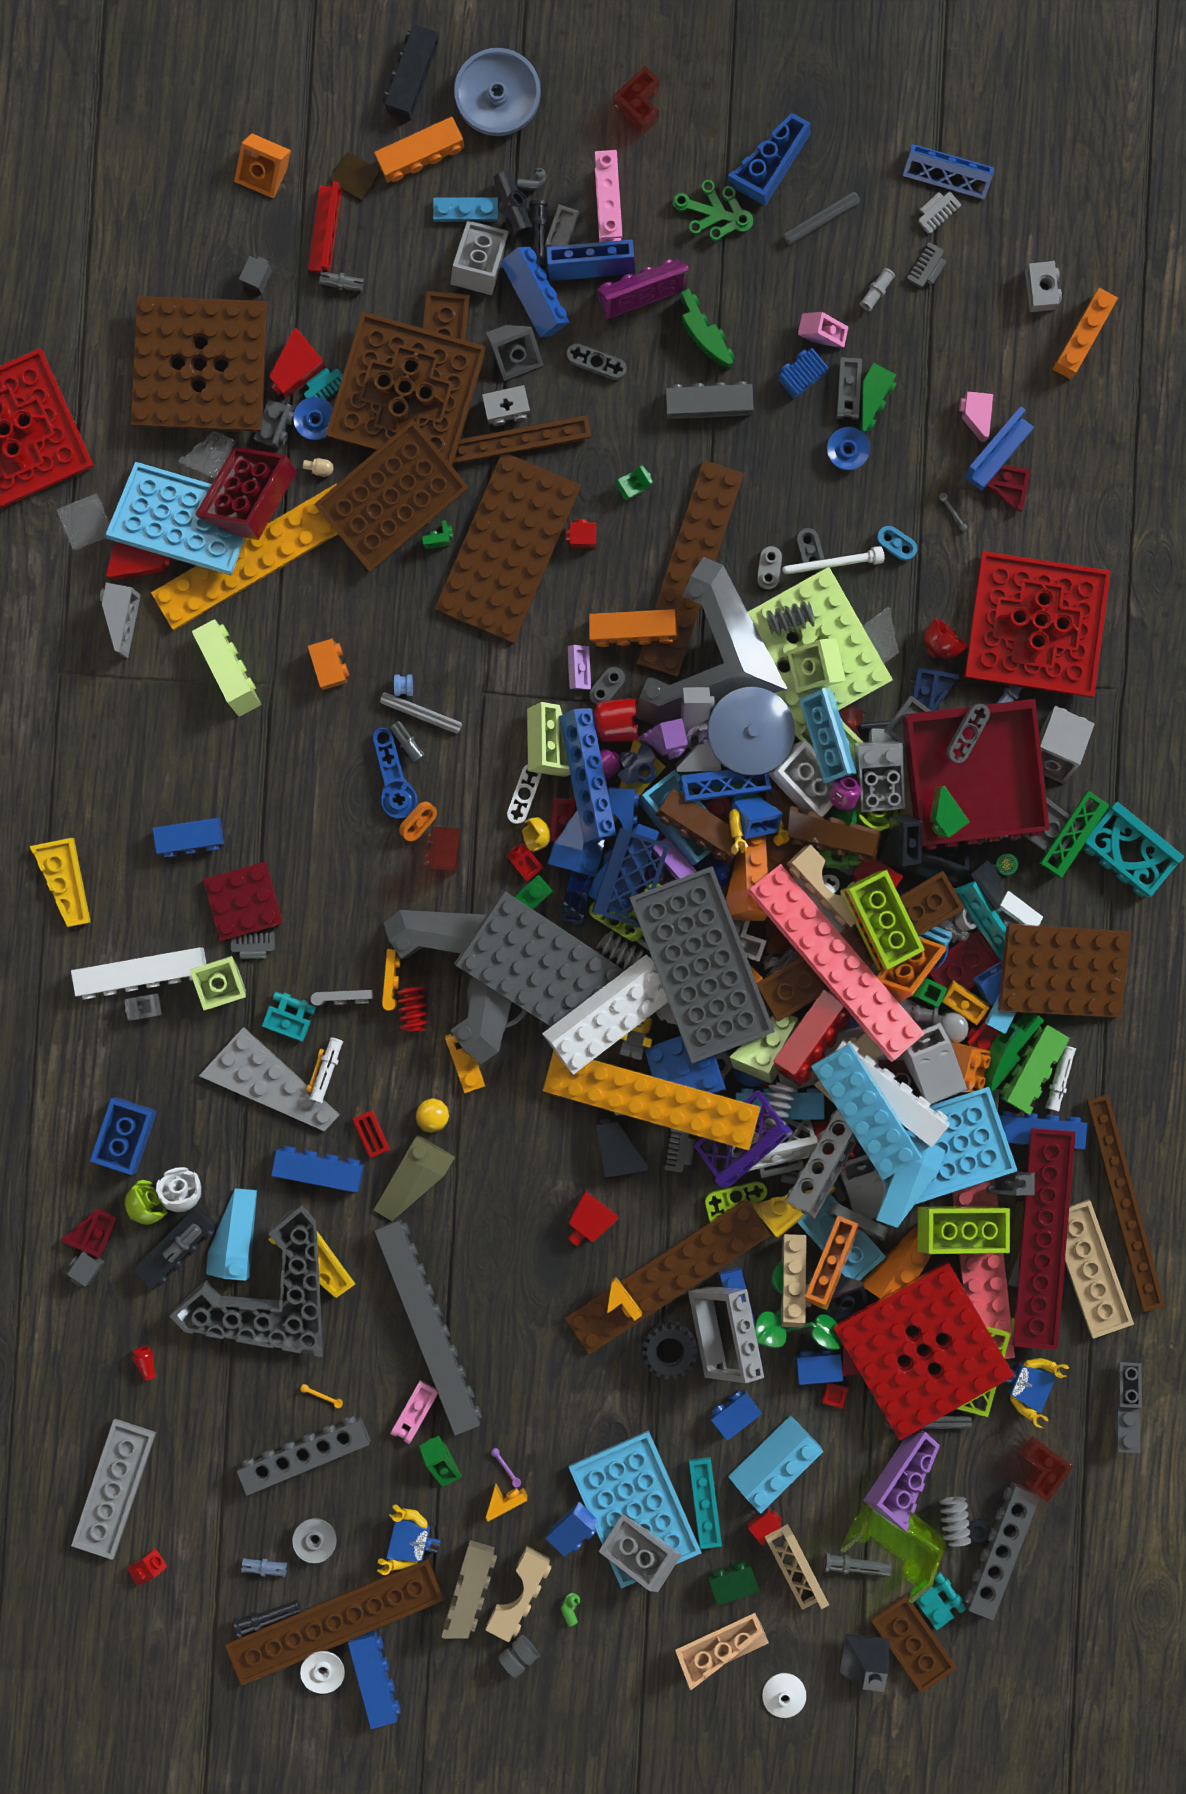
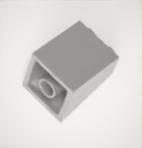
M1057 706L1052 709L1039 734L1044 776L1062 784L1068 781L1081 764L1095 723Z

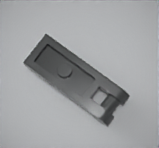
M840 358L836 419L851 417V420H858L861 358ZM852 403V409L844 408V404Z

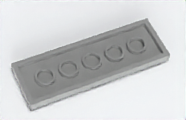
M118 1419L113 1420L71 1546L112 1560L115 1558L156 1432Z

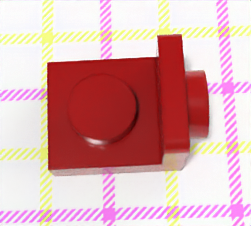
M525 844L514 847L507 856L526 881L543 869L542 865Z

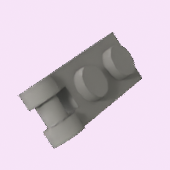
M373 990L316 992L312 994L311 1002L314 1005H322L325 1001L334 1000V1005L347 1004V1000L355 999V1004L369 1003L368 999L374 998Z

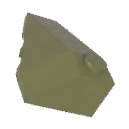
M418 1135L396 1170L374 1211L393 1221L444 1177L455 1156Z

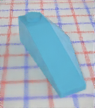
M912 1136L910 1138L922 1155V1158L890 1176L876 1218L877 1221L894 1227L900 1225L938 1174L945 1155V1150L935 1145L930 1147L923 1140Z
M235 1188L209 1248L206 1274L233 1280H247L250 1277L257 1190Z

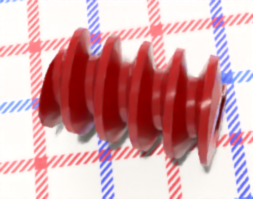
M425 987L403 988V990L397 992L398 995L404 996L403 999L398 1000L399 1004L404 1005V1007L398 1009V1012L405 1014L399 1018V1021L405 1022L399 1029L404 1031L427 1030L421 1028L427 1021L420 1019V1017L426 1015V1012L420 1010V1008L426 1006V1003L419 1001L425 997L424 994L419 993Z

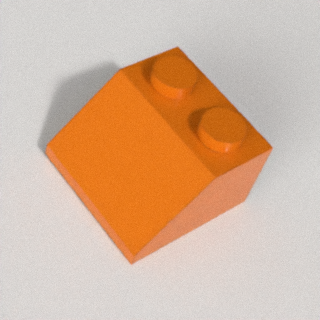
M250 134L241 143L234 182L274 198L287 171L291 150L255 134Z

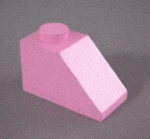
M823 312L803 313L798 335L811 342L844 348L848 326Z
M967 391L964 398L960 399L959 411H962V419L981 442H986L990 432L993 394Z

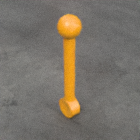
M324 1049L319 1051L310 1084L306 1087V1090L310 1093L313 1090L322 1061L321 1057L325 1054Z
M306 1384L300 1387L301 1392H308L331 1402L336 1408H341L343 1405L341 1399L335 1400L310 1389Z

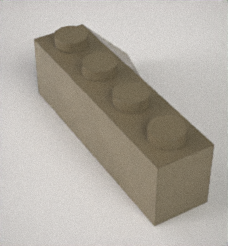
M472 1540L469 1541L444 1623L442 1638H468L470 1631L475 1632L478 1619L474 1617L476 1611H481L484 1598L481 1597L483 1589H488L491 1577L487 1576L489 1568H494L497 1555H493L495 1547Z

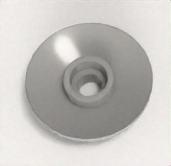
M313 1518L302 1522L296 1528L293 1535L294 1551L302 1560L309 1563L325 1561L332 1555L336 1547L334 1529L329 1523L321 1519ZM317 1535L319 1541L314 1542L312 1536Z

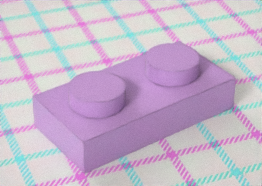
M568 646L569 687L574 690H590L589 646Z

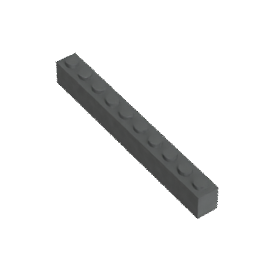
M399 1219L376 1228L377 1239L454 1435L478 1427L482 1418L479 1406H474L472 1398H474V1393L471 1386H466L464 1381L466 1373L463 1366H459L456 1357H458L456 1347L454 1344L450 1345L448 1337H450V1332L447 1325H442L440 1320L442 1316L441 1309L438 1304L433 1302L432 1296H434L431 1284H426L424 1279L426 1271L423 1264H418L416 1259L418 1251L415 1244L409 1241L408 1235H410L407 1223H402V1220Z

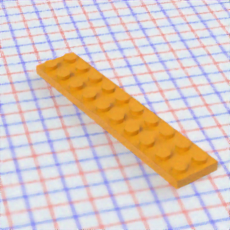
M337 483L268 523L259 540L246 538L232 576L201 566H195L151 592L174 631L338 535L336 530L314 505L334 488Z
M553 1051L543 1089L547 1093L745 1150H750L761 1108L595 1060L590 1061L575 1074H572L562 1063L555 1051Z

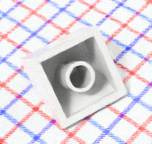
M1009 891L1000 899V908L995 910L1005 927L1007 923L1039 925L1043 916Z

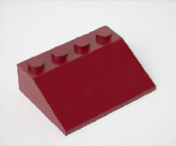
M233 447L195 515L240 537L259 540L297 471L286 455Z

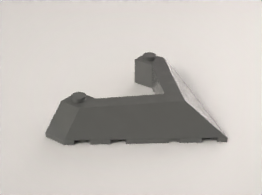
M703 557L692 573L682 596L703 606L724 663L672 685H668L655 678H647L639 697L635 718L653 726L680 719L683 688L709 687L710 696H714V707L725 695L744 687H759L773 693L788 690L724 565Z
M399 910L383 923L389 942L402 959L409 958L422 947L461 953L486 915ZM474 977L468 1018L451 1029V1032L462 1048L476 1061L483 1064L500 1051L501 1040L506 1029L512 1001Z
M300 1205L282 1216L269 1230L268 1234L283 1250L280 1300L221 1296L206 1280L192 1291L170 1314L172 1320L187 1333H202L214 1338H229L237 1340L236 1342L269 1348L278 1347L285 1351L306 1352L314 1354V1356L323 1357L316 1220Z

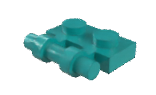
M275 992L273 1000L280 1002L279 1007L269 1006L262 1027L303 1042L311 1023L310 1020L303 1018L304 1014L307 1012L314 1015L316 1007L310 1005L306 1000L299 1001L291 998L290 994ZM287 1005L298 1009L297 1014L294 1015L286 1012Z
M941 1572L933 1576L937 1582L934 1586L926 1580L910 1592L936 1630L954 1618L950 1609L955 1607L959 1613L966 1610L962 1597L955 1593L950 1586L951 1582L947 1577L944 1578ZM941 1591H944L949 1598L945 1602L938 1595Z

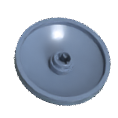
M505 48L485 49L471 56L459 70L454 88L456 105L462 118L473 129L492 136L509 135L525 127L536 114L540 103V82L534 67L519 53Z
M744 687L728 693L715 705L708 720L707 737L714 756L727 769L742 775H759L775 769L787 758L794 743L795 724L788 706L779 696L763 688Z

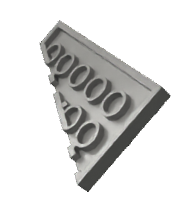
M245 1027L239 1031L199 1075L323 1131H326L340 1115L324 1099L322 1104L309 1100L311 1093L306 1090L307 1084Z

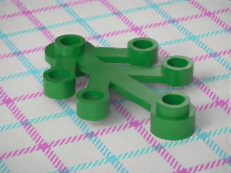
M705 180L702 183L701 189L707 195L712 206L689 200V197L684 193H679L673 198L672 206L676 212L684 213L689 209L709 216L701 221L694 220L690 223L689 232L692 235H699L702 230L721 220L730 222L721 228L713 227L710 230V239L718 242L723 236L734 230L746 232L753 225L752 214L741 209L735 198V189L731 186H726L723 189L722 198L728 201L733 213L725 211L714 191V182L711 180ZM711 185L712 189L706 190L704 186ZM726 191H731V192H732V196H730V197L726 196V195H725V192H726ZM678 199H684L685 203L679 204L677 201ZM744 217L747 221L741 223L739 218ZM693 225H697L700 229L698 231H694L691 227ZM717 231L720 233V236L714 237L712 233Z

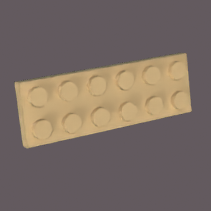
M1088 1199L1071 1205L1069 1208L1065 1265L1090 1336L1094 1339L1134 1325L1091 1201Z

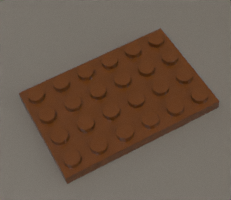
M411 420L314 505L365 567L372 572L467 491L469 486L417 423Z
M1007 923L998 1010L1121 1018L1131 932Z

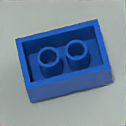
M118 1097L111 1098L90 1162L130 1175L137 1173L157 1110Z

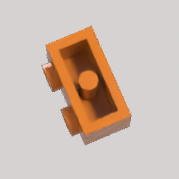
M332 638L308 646L322 690L348 683L346 677L349 676L346 663H341L340 656L343 655L340 643L336 644Z

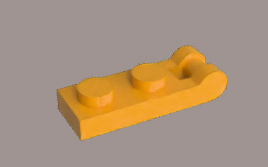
M387 949L382 1002L386 1010H393L397 1007L394 989H398L399 976H396V967L400 968L401 958L396 950Z
M446 1035L445 1040L464 1093L486 1086L477 1061L463 1048L456 1049L455 1044L458 1041L454 1035Z

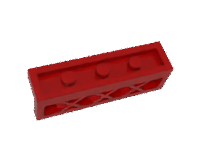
M333 181L332 187L320 185L308 264V271L321 274V271L329 273L331 271L342 195L339 182Z

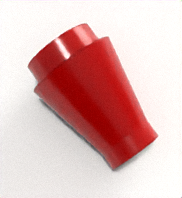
M149 1346L135 1349L132 1359L143 1380L147 1381L155 1378L153 1350H150Z

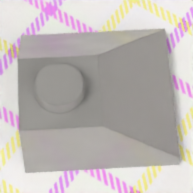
M703 739V743H697L675 763V768L677 772L720 771L721 763L714 756L708 739Z

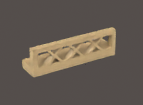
M787 1524L765 1536L801 1609L804 1610L818 1602L821 1609L829 1606L789 1525ZM784 1535L786 1540L783 1548L774 1546L772 1541ZM785 1554L794 1556L792 1565L783 1563ZM794 1571L804 1574L801 1583L792 1581ZM803 1589L810 1590L814 1594V1596L804 1601L801 1599Z

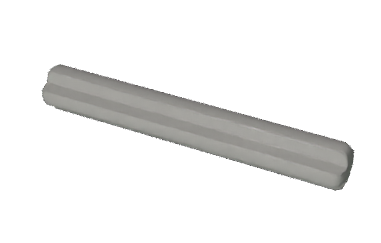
M386 692L381 696L380 702L386 706L456 734L461 730L462 723Z

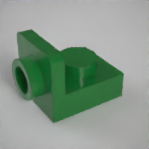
M442 520L443 533L431 531L427 533V536H422L425 549L450 546L453 531L451 525L447 526L446 520Z

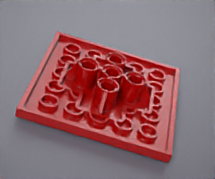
M39 348L1 365L0 509L95 467L43 350ZM25 418H30L29 424L27 426H22L23 420ZM10 427L9 433L2 435L3 429ZM18 446V452L11 455L12 448Z
M982 551L964 679L1093 698L1096 688L1111 571ZM1038 597H1043L1047 605L1040 604ZM1015 614L1020 615L1021 619H1023L1022 623L1014 620ZM1035 618H1041L1044 626L1037 625ZM1057 621H1062L1066 629H1060L1057 626ZM1032 639H1038L1041 647L1034 646Z
M948 1261L833 1326L899 1440L904 1439L1015 1376ZM910 1325L917 1326L916 1331L913 1333H907L906 1329ZM945 1333L947 1335L943 1341H937L936 1337L938 1334ZM920 1344L928 1345L925 1351H917V1347ZM901 1355L909 1356L906 1362H898V1358ZM931 1363H938V1367L935 1370H929L928 1366Z

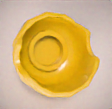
M538 817L526 820L525 823H528V825L522 829L527 848L531 852L545 848L550 840V831L547 824Z
M434 1098L425 1100L416 1111L417 1125L425 1132L435 1133L441 1131L448 1122V1107L441 1100Z

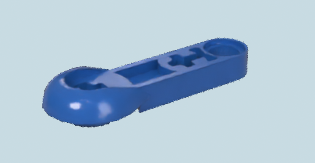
M379 728L374 732L373 741L384 779L381 805L389 816L405 818L416 808L417 794L403 776L391 731L386 728ZM383 732L387 733L389 741L385 744H380L377 741L378 735ZM392 745V749L389 748L388 751L391 756H394V759L391 760V764H388L386 761H383L386 758L384 750L380 752V748H388ZM397 795L405 798V802L402 801L403 805L401 806L393 801L397 799L395 797Z

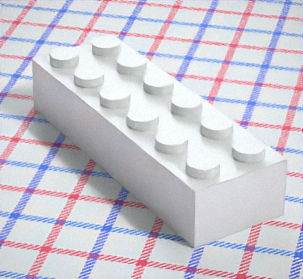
M646 954L542 1033L562 1063L572 1074H575L668 1003L653 960Z

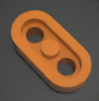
M429 802L418 804L400 825V834L408 841L418 839L437 816L436 808Z

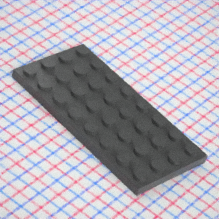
M712 866L629 897L691 1063L775 1032Z
M504 890L454 963L551 1027L625 971Z

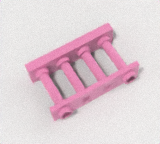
M617 150L595 151L599 242L621 241L622 223Z

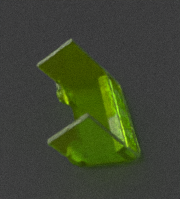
M866 1504L851 1524L840 1551L845 1553L856 1542L863 1544L870 1539V1536L904 1560L903 1574L907 1580L914 1584L908 1600L913 1603L932 1587L946 1542L939 1532L913 1513L909 1517V1527L906 1532L879 1515Z

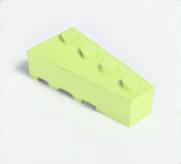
M214 619L193 630L192 633L227 703L240 717L261 706L262 704L254 691L256 687L251 678H247L245 674L247 671L242 660L238 661L236 654H238L237 649L226 638L229 634L223 624L219 625Z

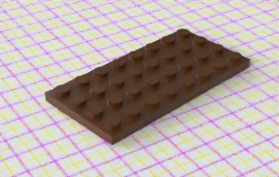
M501 454L435 610L514 644L582 485L510 454Z

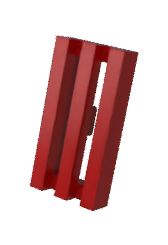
M373 1110L352 1119L369 1158L390 1150ZM368 1116H370L384 1148H380L367 1119ZM359 1120H363L376 1149L375 1152H372Z

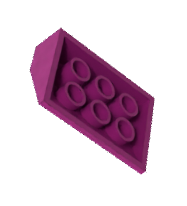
M670 259L662 262L659 267L653 269L652 267H647L641 270L640 274L623 276L620 278V281L613 284L612 282L602 284L597 289V297L606 320L685 291L689 273L688 266L678 259L675 261Z

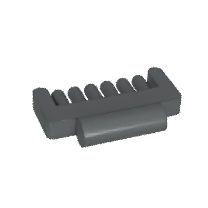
M930 242L927 244V248L924 249L925 253H922V257L918 259L920 262H916V266L913 267L914 271H911V275L907 277L909 282L919 288H923L926 282L933 285L946 264V261L941 258L944 250Z
M252 933L248 934V944L247 935H243V944L242 936L232 938L231 951L240 952V959L267 958V951H275V933H265L264 943L263 933H259V943L258 934L254 933V944Z
M671 1128V1131L676 1133H670V1136L680 1139H669L670 1142L677 1144L670 1143L668 1145L669 1148L674 1149H668L667 1152L671 1154H667L666 1157L674 1160H666V1163L671 1165H665V1170L683 1172L684 1164L692 1165L696 1139L688 1138L689 1133Z

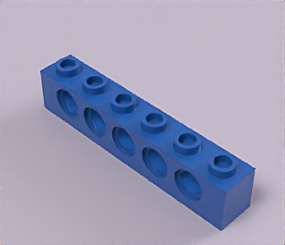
M591 708L573 709L559 716L583 841L584 843L599 842L617 835Z

